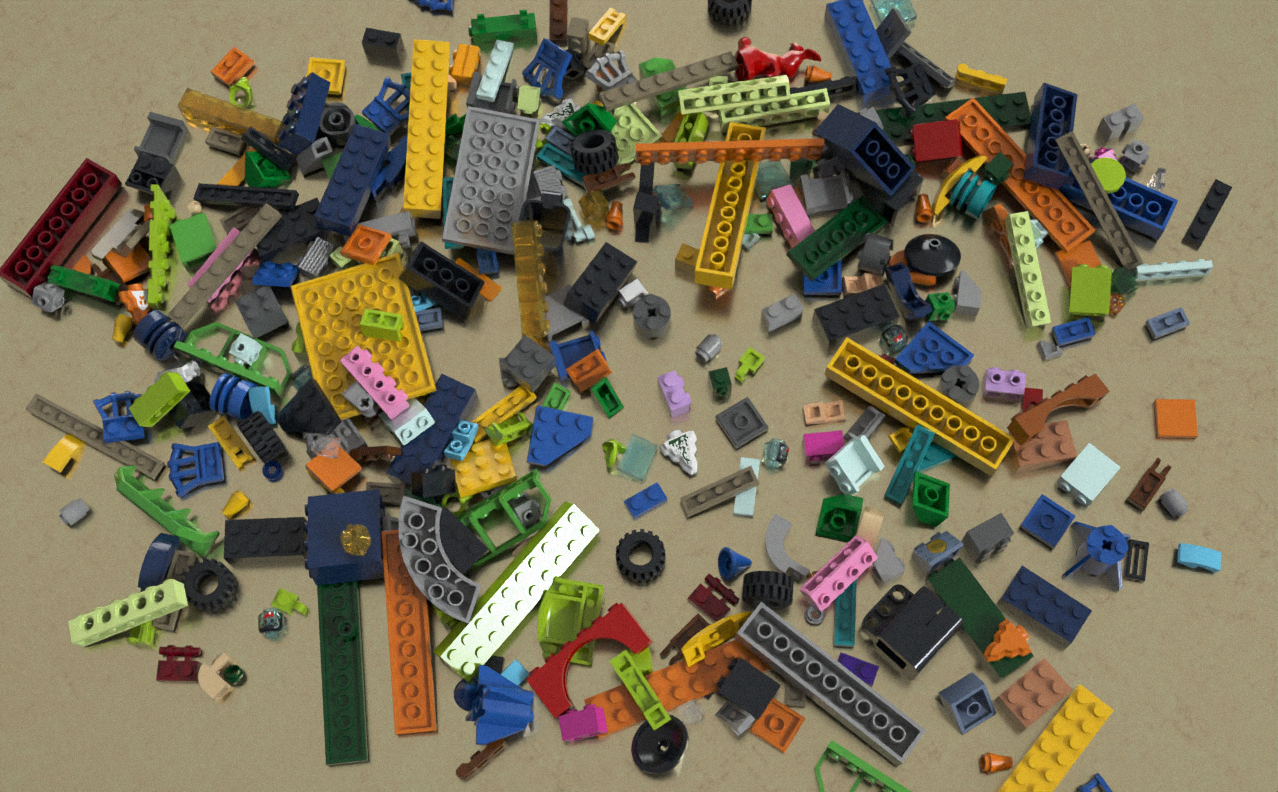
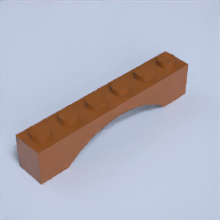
M1096 373L1090 377L1085 375L1078 380L1077 384H1074V382L1069 384L1064 389L1065 391L1058 390L1050 399L1046 397L1041 400L1038 406L1032 405L1028 407L1024 414L1019 412L1010 419L1012 422L1008 425L1007 429L1019 445L1023 446L1040 434L1044 429L1048 413L1067 406L1089 408L1100 402L1110 391Z

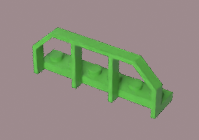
M218 322L191 331L184 343L176 341L175 349L243 380L255 383L258 386H269L270 392L280 399L292 379V371L283 349L257 338L254 339V337L245 333L242 334L257 341L262 346L258 359L249 366L248 370L240 363L235 362L233 364L228 362L226 356L231 345L242 332ZM218 329L230 334L217 357L211 355L210 351L204 348L199 350L193 345L196 337ZM266 350L275 352L282 357L287 374L281 385H279L277 379L268 376V378L261 376L262 374L256 370Z
M136 466L118 467L114 474L116 490L173 536L179 537L182 543L201 558L206 557L220 533L218 531L204 533L187 519L191 512L189 508L175 510L161 499L165 489L157 488L150 490L132 476L137 468Z
M537 468L456 516L467 528L473 524L491 550L481 556L474 564L475 566L481 565L545 527L551 496L541 483V474ZM538 487L546 499L542 519L530 528L525 529L507 501L517 499L528 488L531 490ZM504 507L521 533L496 547L477 519L485 518L493 509L498 510Z
M831 740L814 768L819 792H825L820 766L827 755L836 761H839V759L847 763L846 767L855 773L857 771L860 772L859 777L849 792H855L863 778L871 784L876 782L882 786V791L911 792L833 740Z

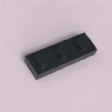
M252 126L248 128L241 138L248 146L257 150L286 172L296 160V157L277 146L276 143Z

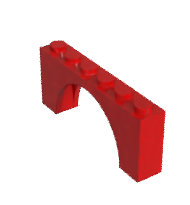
M613 604L608 609L609 613L604 617H597L592 622L593 626L588 630L586 628L581 630L573 642L568 641L560 648L562 651L557 655L552 654L545 659V664L541 668L536 667L529 672L530 676L526 679L555 719H559L558 716L565 715V711L575 707L568 694L566 675L571 659L581 647L594 640L613 639L625 644L634 654L639 655L654 643L625 604Z

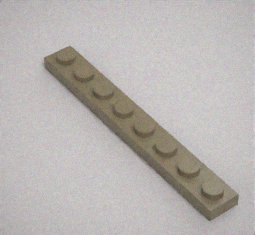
M730 51L600 92L599 98L605 111H609L737 70L739 65Z
M1070 131L1056 139L1055 141L1124 270L1128 272L1143 264L1138 251L1074 132Z
M266 203L167 316L184 328L282 215Z
M37 393L25 408L31 414L127 466H136L138 472L155 480L165 464L163 461L126 441L105 443L102 428Z

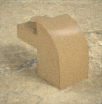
M865 507L856 535L868 541L873 549L884 518V512L875 508Z
M226 653L215 657L211 667L203 663L198 673V681L201 688L217 702L232 687L221 677L224 669L234 662Z

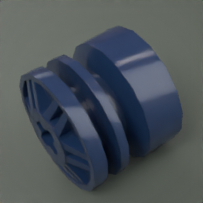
M160 310L148 313L138 323L133 334L134 340L143 348L148 349V352L159 361L166 360L174 355L175 352L172 348H174L176 341L184 342L186 337L185 330L174 321L172 322Z

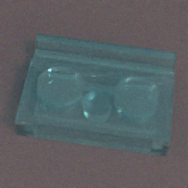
M680 184L658 185L652 190L653 193L658 194L659 201L666 211L690 209L694 204L685 191L680 190Z
M632 434L617 470L643 481L658 445Z

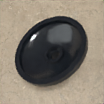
M923 234L912 238L906 244L904 257L908 265L915 271L929 276H942L953 272L959 266L961 252L953 241L942 235Z
M669 714L671 720L656 730H653L646 720L633 737L631 745L633 760L640 769L647 773L661 774L673 769L683 759L689 743L687 728L681 720Z

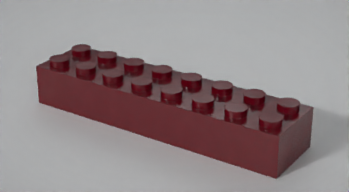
M86 158L1 266L0 278L3 282L33 299L34 288L48 281L47 277L52 270L50 269L51 266L61 265L121 187L122 183L117 175Z

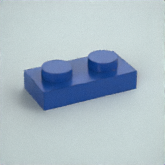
M1089 317L1053 326L1051 329L1058 346L1095 336V331Z
M658 482L626 499L624 504L633 519L667 501V497Z

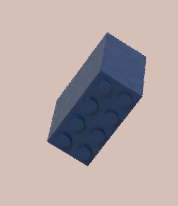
M837 104L814 131L818 138H824V144L854 177L889 196L894 194L916 168L875 121L842 105Z
M379 489L309 496L308 504H305V515L308 516V522H305V533L308 534V540H305V550L308 552V558H305V569L309 570V577L313 578L315 585L384 578L381 531H383V518L386 517V508Z

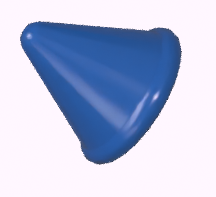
M729 547L722 548L718 555V569L721 577L726 581H730L734 576L752 564L749 558L733 551Z
M472 677L469 682L462 679L456 685L454 699L460 708L467 711L472 710L473 699L476 700L478 697V693H475L478 686V678Z

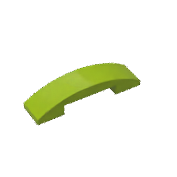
M627 650L609 660L653 730L671 720L661 701Z

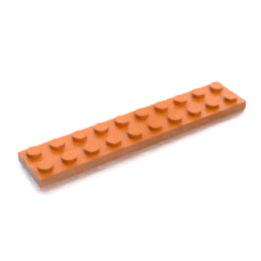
M974 97L945 117L944 121L954 119L960 121L961 139L976 156L987 157L984 162L985 166L999 152L1014 163L1010 177L1004 183L1002 181L1001 183L1025 210L1041 223L1049 232L1048 235L1065 254L1095 232L1092 225L1059 190L1023 178L1026 154Z
M824 138L635 144V161L640 165H649L651 163L666 165L669 162H677L678 164L695 162L703 164L706 161L723 163L730 160L735 163L743 162L744 160L760 162L765 159H770L773 162L780 161L781 159L797 161L800 158L817 160L821 158L825 144Z
M399 530L381 531L395 735L437 731L428 600L414 583L404 563L400 549Z
M733 640L704 653L706 658L690 667L683 660L647 674L644 677L668 712L703 698L705 695L717 692L715 684L721 675H726L729 670L727 666L733 658L736 659L739 656L763 673L773 670V668L740 642ZM625 684L584 699L586 705L595 704L596 707L604 708L608 733L598 735L599 739L647 720Z

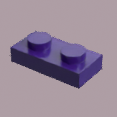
M841 652L838 662L872 687L879 666Z

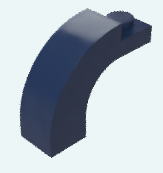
M900 262L884 269L891 292L899 308L909 320L925 317L927 313L932 312L931 305L917 293L908 266Z
M160 533L153 540L141 567L138 587L141 588L140 592L145 591L147 587L163 584L167 568L173 559L175 550H178L179 537Z

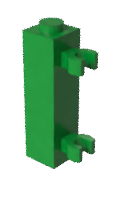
M526 9L520 10V14L485 18L484 14H477V18L471 19V26H468L469 37H473L474 44L496 42V40L507 41L537 38L535 13H527Z
M57 265L51 266L50 269L52 270L47 277L48 283L104 300L115 301L120 284Z

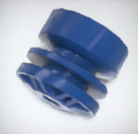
M224 373L213 387L209 401L210 409L223 415L228 413L229 417L243 421L252 413L249 389L258 385L247 380L240 381L239 377Z

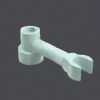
M570 197L564 199V204L569 207L571 212V220L576 229L573 234L577 243L587 238L588 240L594 238L595 235L590 224L582 226Z

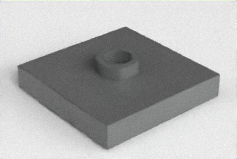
M895 8L889 12L876 29L888 59L893 56L911 33L900 12Z
M748 397L715 416V419L736 449L769 429Z

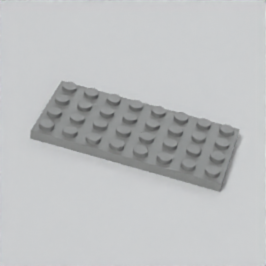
M468 106L442 242L516 255L515 233L521 208L527 197L540 124L539 119Z

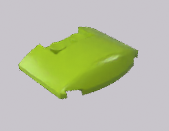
M556 578L554 580L555 582L543 597L537 621V636L544 652L542 653L543 658H548L552 654L557 655L562 651L560 648L566 642H573L581 630L584 628L588 630L593 626L592 622L600 616L604 585ZM596 640L581 647L570 662L591 666Z

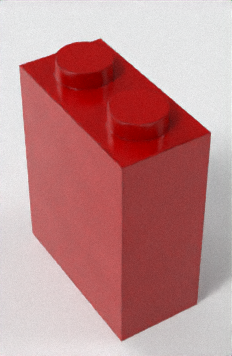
M958 119L913 125L911 140L915 142V148H912V155L916 162L921 163L963 157L960 121Z

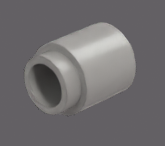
M708 334L696 347V356L703 362L711 360L722 348V340L716 334Z
M1170 488L1160 496L1161 503L1173 517L1177 515L1180 518L1189 511L1187 509L1189 504L1177 490L1175 491L1173 488Z
M81 498L74 499L59 510L61 513L59 518L65 525L69 523L72 526L87 515L86 512L90 509Z

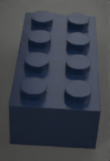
M312 72L307 77L304 76L299 83L293 85L291 88L292 96L286 106L288 110L282 120L284 124L278 134L279 141L277 146L298 155L315 142L331 82Z
M1023 565L997 602L1065 648L1072 644L1092 612L1091 609Z

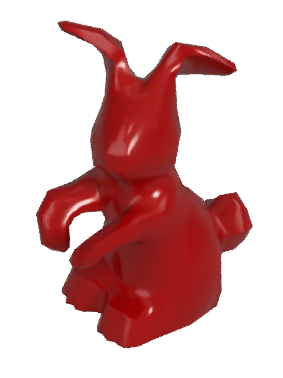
M749 37L739 39L738 50L734 56L739 65L738 69L735 70L739 82L762 76L765 78L779 76L780 73L790 78L794 77L803 60L810 59L821 62L820 55L814 50H804L802 46L794 42L790 43L794 47L792 51L779 56L752 47Z

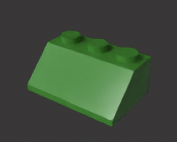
M655 57L639 64V75L641 79H645L676 69L672 60ZM686 86L651 97L661 118L681 110L678 90L687 89Z

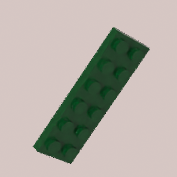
M862 195L789 250L786 256L813 282L863 243L867 233H876L888 221Z

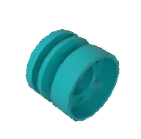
M968 170L955 185L949 204L954 206L960 200L957 209L960 210L967 204L966 214L974 219H978L989 203L997 185L985 180L979 186L980 176L976 175L971 181L973 172Z

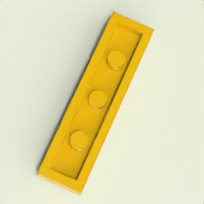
M520 385L473 420L472 423H476L479 426L474 442L478 443L488 436L485 429L488 426L491 427V423L499 424L509 420L535 401L537 396L534 392L532 393Z

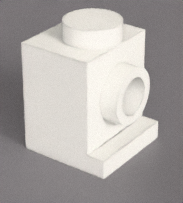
M636 279L619 290L618 300L623 308L627 307L629 309L632 306L634 307L639 299L647 296L648 292L640 281Z

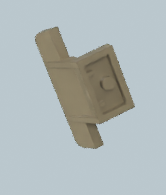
M137 209L128 210L92 249V256L101 261L110 251H113L126 258L150 231V222L148 220L143 225L135 224L144 215V212Z

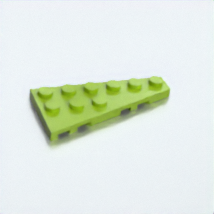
M151 184L154 201H150V209H152L154 219L150 220L149 251H152L153 258L152 261H149L152 278L148 280V304L152 310H160L161 304L164 303L165 271L169 267L167 256L171 251V243L169 241L172 232L169 225L172 224V219L175 218V209L171 206L170 201L166 198L159 185Z

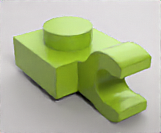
M749 347L738 361L741 367L736 371L735 379L741 382L748 371L754 374L764 362L765 357Z
M279 588L271 603L273 608L289 615L292 609L304 615L308 609L305 604L297 601L299 597L296 594Z

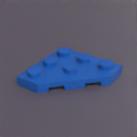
M928 321L895 358L894 363L909 374L945 372L952 366H967L973 359L974 354Z
M537 405L526 463L547 466L591 435L593 417Z

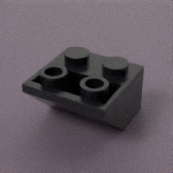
M140 153L125 185L154 195L151 192V184L159 185L165 194L172 190L179 172L172 163Z
M201 380L186 382L190 392L168 412L179 429L196 426L216 413L210 409V394Z

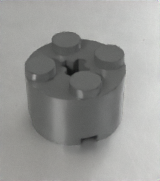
M331 103L323 110L319 127L323 137H327L329 143L344 145L350 136L354 124H357L354 113L347 105Z
M867 233L864 240L865 247L864 249L861 248L858 253V259H860L858 268L882 276V273H885L884 269L888 267L891 259L890 250L893 251L894 240L873 233Z
M648 294L639 299L633 308V322L636 331L645 338L663 336L669 330L671 323V309L667 301L654 294Z
M952 366L943 373L937 391L966 408L976 397L979 390V379L969 366Z

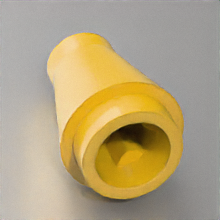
M118 314L114 320L112 340L123 343L124 338L133 325V318Z
M237 490L231 494L221 513L230 519L247 506V502L250 499L243 492Z

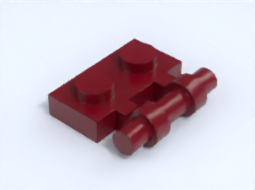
M708 574L704 580L710 585L705 588L700 583L687 600L715 623L725 618L731 611L726 605L728 601L735 605L740 599L734 594L735 592L732 589H727L721 584L720 579ZM715 589L724 595L721 599L712 593Z
M175 645L160 647L159 655H167V659L158 660L156 681L198 683L200 662L193 661V655H200L201 648L193 647V645H186L185 647H175ZM175 655H185L184 661H175Z

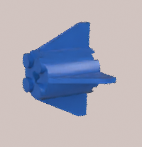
M1077 521L1074 522L1071 526L1083 542L1077 550L1076 560L1078 563L1062 575L1064 579L1082 569L1087 574L1096 576L1106 575L1117 591L1121 590L1123 585L1120 561L1128 551L1127 540L1131 536L1129 534H1122L1113 525L1094 527Z
M479 665L478 686L475 690V693H478V697L476 700L473 699L472 710L466 716L465 721H475L476 744L486 745L523 731L528 723H532L534 712L531 711V704L534 699V692L522 689L488 666Z

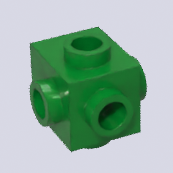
M949 292L928 294L925 300L931 305L932 312L926 314L929 321L950 319L955 310V302L952 300Z

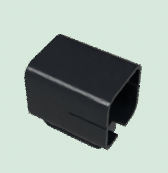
M543 190L541 200L529 199L523 203L515 233V242L520 265L524 271L561 277L566 274L574 244L571 212L569 207L564 205L563 193ZM538 231L562 234L560 246L550 248L535 245Z
M897 584L866 614L861 623V629L873 641L874 647L909 679L914 680L961 629L964 621L948 605L937 614L945 603L927 587L922 586L913 594L905 586ZM893 592H900L903 598L900 600L896 599L893 596ZM879 607H888L890 613L883 614ZM866 621H874L876 627L873 629L869 628L866 625Z

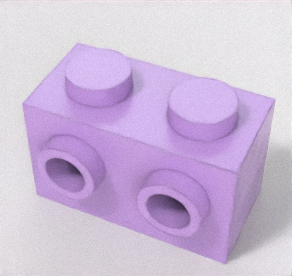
M997 367L987 368L984 374L982 396L1021 401L1025 391L1026 373H1020L1019 370L1004 371Z
M676 370L658 376V387L671 418L689 412V404L691 403L688 392L685 393L683 390L685 385L682 376H678Z

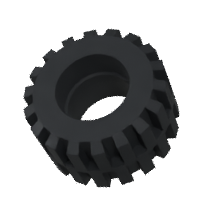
M708 0L710 15L712 17L715 16V20H721L724 24L726 22H729V24H733V22L739 23L740 19H746V15H749L752 7V0H737L732 3L723 0Z
M601 129L585 131L582 134H578L570 143L573 164L578 172L590 175L601 174L602 172L609 171L618 163L619 155L616 140L609 131H602Z
M257 410L238 423L239 430L262 462L268 463L286 450L285 445L262 412Z
M636 529L632 530V534L626 533L624 539L621 538L619 545L616 547L617 567H619L620 573L624 574L626 579L629 580L631 578L635 583H637V580L645 583V580L649 579V581H652L654 576L658 577L660 571H663L666 559L664 544L659 540V536L653 535L652 531L646 533L644 529H640V532H636ZM638 547L649 549L652 553V559L645 565L632 563L629 560V554L633 549Z
M205 558L203 562L196 561L195 566L190 565L188 567L189 572H184L185 580L182 579L181 583L184 584L187 600L194 607L201 611L211 612L213 609L216 612L220 611L219 607L225 608L227 601L231 603L233 600L231 595H235L234 587H237V584L234 581V575L222 562L212 558L209 561ZM210 576H217V588L210 594L201 595V583Z
M774 571L749 572L743 578L742 601L755 607L762 602L770 609L788 607L792 605L794 579L784 573Z

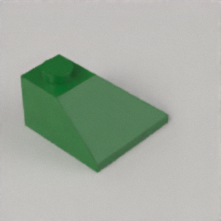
M587 103L562 120V123L575 137L585 131L594 129L606 130L610 133L617 122L609 111H605L603 106Z
M247 151L245 153V181L249 187L277 189L292 180L288 172L278 167L258 151Z
M915 471L913 476L912 508L920 522L937 527L949 517L950 483Z
M844 494L824 498L815 534L849 542L856 536L863 498L852 495L845 496Z

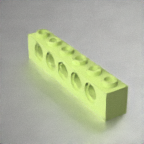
M787 75L678 90L681 114L791 99Z
M827 88L790 94L791 99L719 109L722 133L728 132L730 122L765 126L818 117L820 111L829 114L830 100Z
M1026 211L1010 214L1004 218L1026 328L1044 326L1051 323L1029 213Z
M168 579L158 586L147 587L143 592L132 593L123 600H114L110 605L94 608L92 612L77 615L75 619L68 621L72 644L85 647L187 607L188 603L184 584L175 579Z

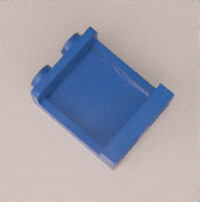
M593 330L589 331V335L557 344L556 340L549 342L551 354L556 359V369L561 383L572 380L566 371L567 368L599 349L598 346H601L599 336L594 335ZM601 352L602 356L606 360L604 352Z

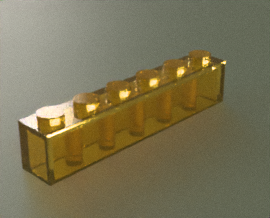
M189 88L186 89L178 104L181 114L188 119L194 118L202 124H211L216 128L225 129L242 136L252 126L278 145V134L284 124L280 120Z
M538 220L515 221L511 225L522 337L524 335L529 338L545 337L548 331H550L551 326L550 320H547L546 312H549L548 301H545L547 284L543 282L545 264L541 261V255L544 254L543 244H540L539 236H542L541 225H538Z

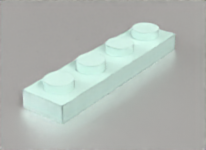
M496 40L476 93L477 99L490 102L495 101L514 49V43Z
M1204 259L1195 260L1194 262L1178 261L1172 264L1167 262H1161L1156 265L1141 264L1135 268L1132 276L1133 281L1208 275L1213 268L1212 260L1205 261Z

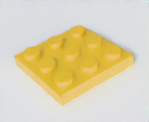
M488 439L472 444L463 461L450 458L452 468L455 469V479L461 498L510 484L517 480L506 443L496 447L494 442Z

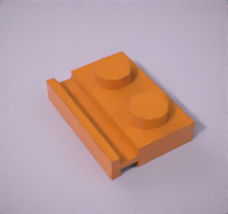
M233 47L210 72L214 77L231 87L244 76L255 62L239 49Z
M599 349L566 369L574 384L579 388L580 393L613 373Z

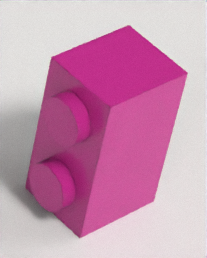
M842 430L803 434L802 442L805 462L817 464L822 462V460H829L844 446Z
M590 704L584 706V710H567L565 715L558 716L562 741L574 742L608 733L604 708Z

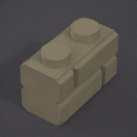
M572 17L567 30L568 49L581 53L582 57L586 56L590 39H588L590 32L589 21L587 19Z

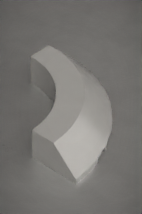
M403 496L399 513L398 535L403 560L411 578L423 595L436 607L453 618L469 624L481 584L461 574L446 556L439 532L442 508Z

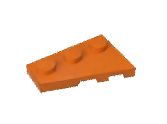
M1000 203L982 213L985 218L990 217L992 221L991 228L1000 234V243L1009 258L1013 260L1004 221L1008 214Z

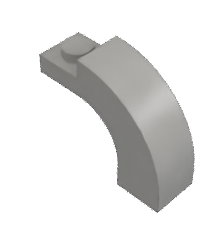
M775 513L768 525L765 536L767 559L776 572L784 574L790 572V576L794 579L805 581L809 576L810 570L791 559L785 552L783 545L785 537L791 530L792 523Z

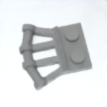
M624 51L603 54L601 58L593 61L592 67L585 73L589 80L604 91L638 81L632 74L633 71L628 69ZM617 60L620 70L613 61ZM604 64H605V65L607 66V68L611 71V73L615 76V79H614V78L612 77V75L608 72V70L604 67ZM597 71L600 73V75H601L604 79H602L601 77H599V76L597 75Z
M349 418L341 420L342 422L330 435L314 444L313 437L322 434L302 433L303 439L306 441V453L312 456V458H315L319 454L318 451L333 440L348 454H350L349 452L353 448L364 447L367 443Z

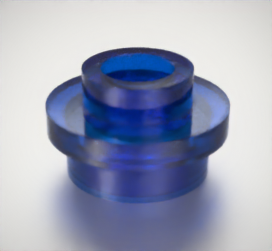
M269 461L263 466L262 472L265 478L275 480L282 474V467L277 461ZM272 468H275L276 471L273 474H271L270 470Z

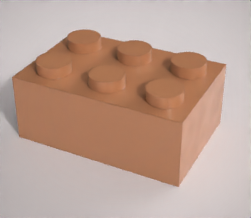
M1067 420L1045 423L1044 429L1035 439L1023 446H1020L1015 439L1009 448L1015 474L1071 464L1077 457Z
M1043 658L1001 693L995 701L1023 732L1072 691V688L1050 663Z

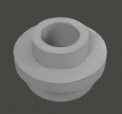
M811 605L807 607L805 618L809 623L819 624L824 620V610L821 612ZM812 612H817V613H818V617H817V618H813V617L811 616V613H812Z

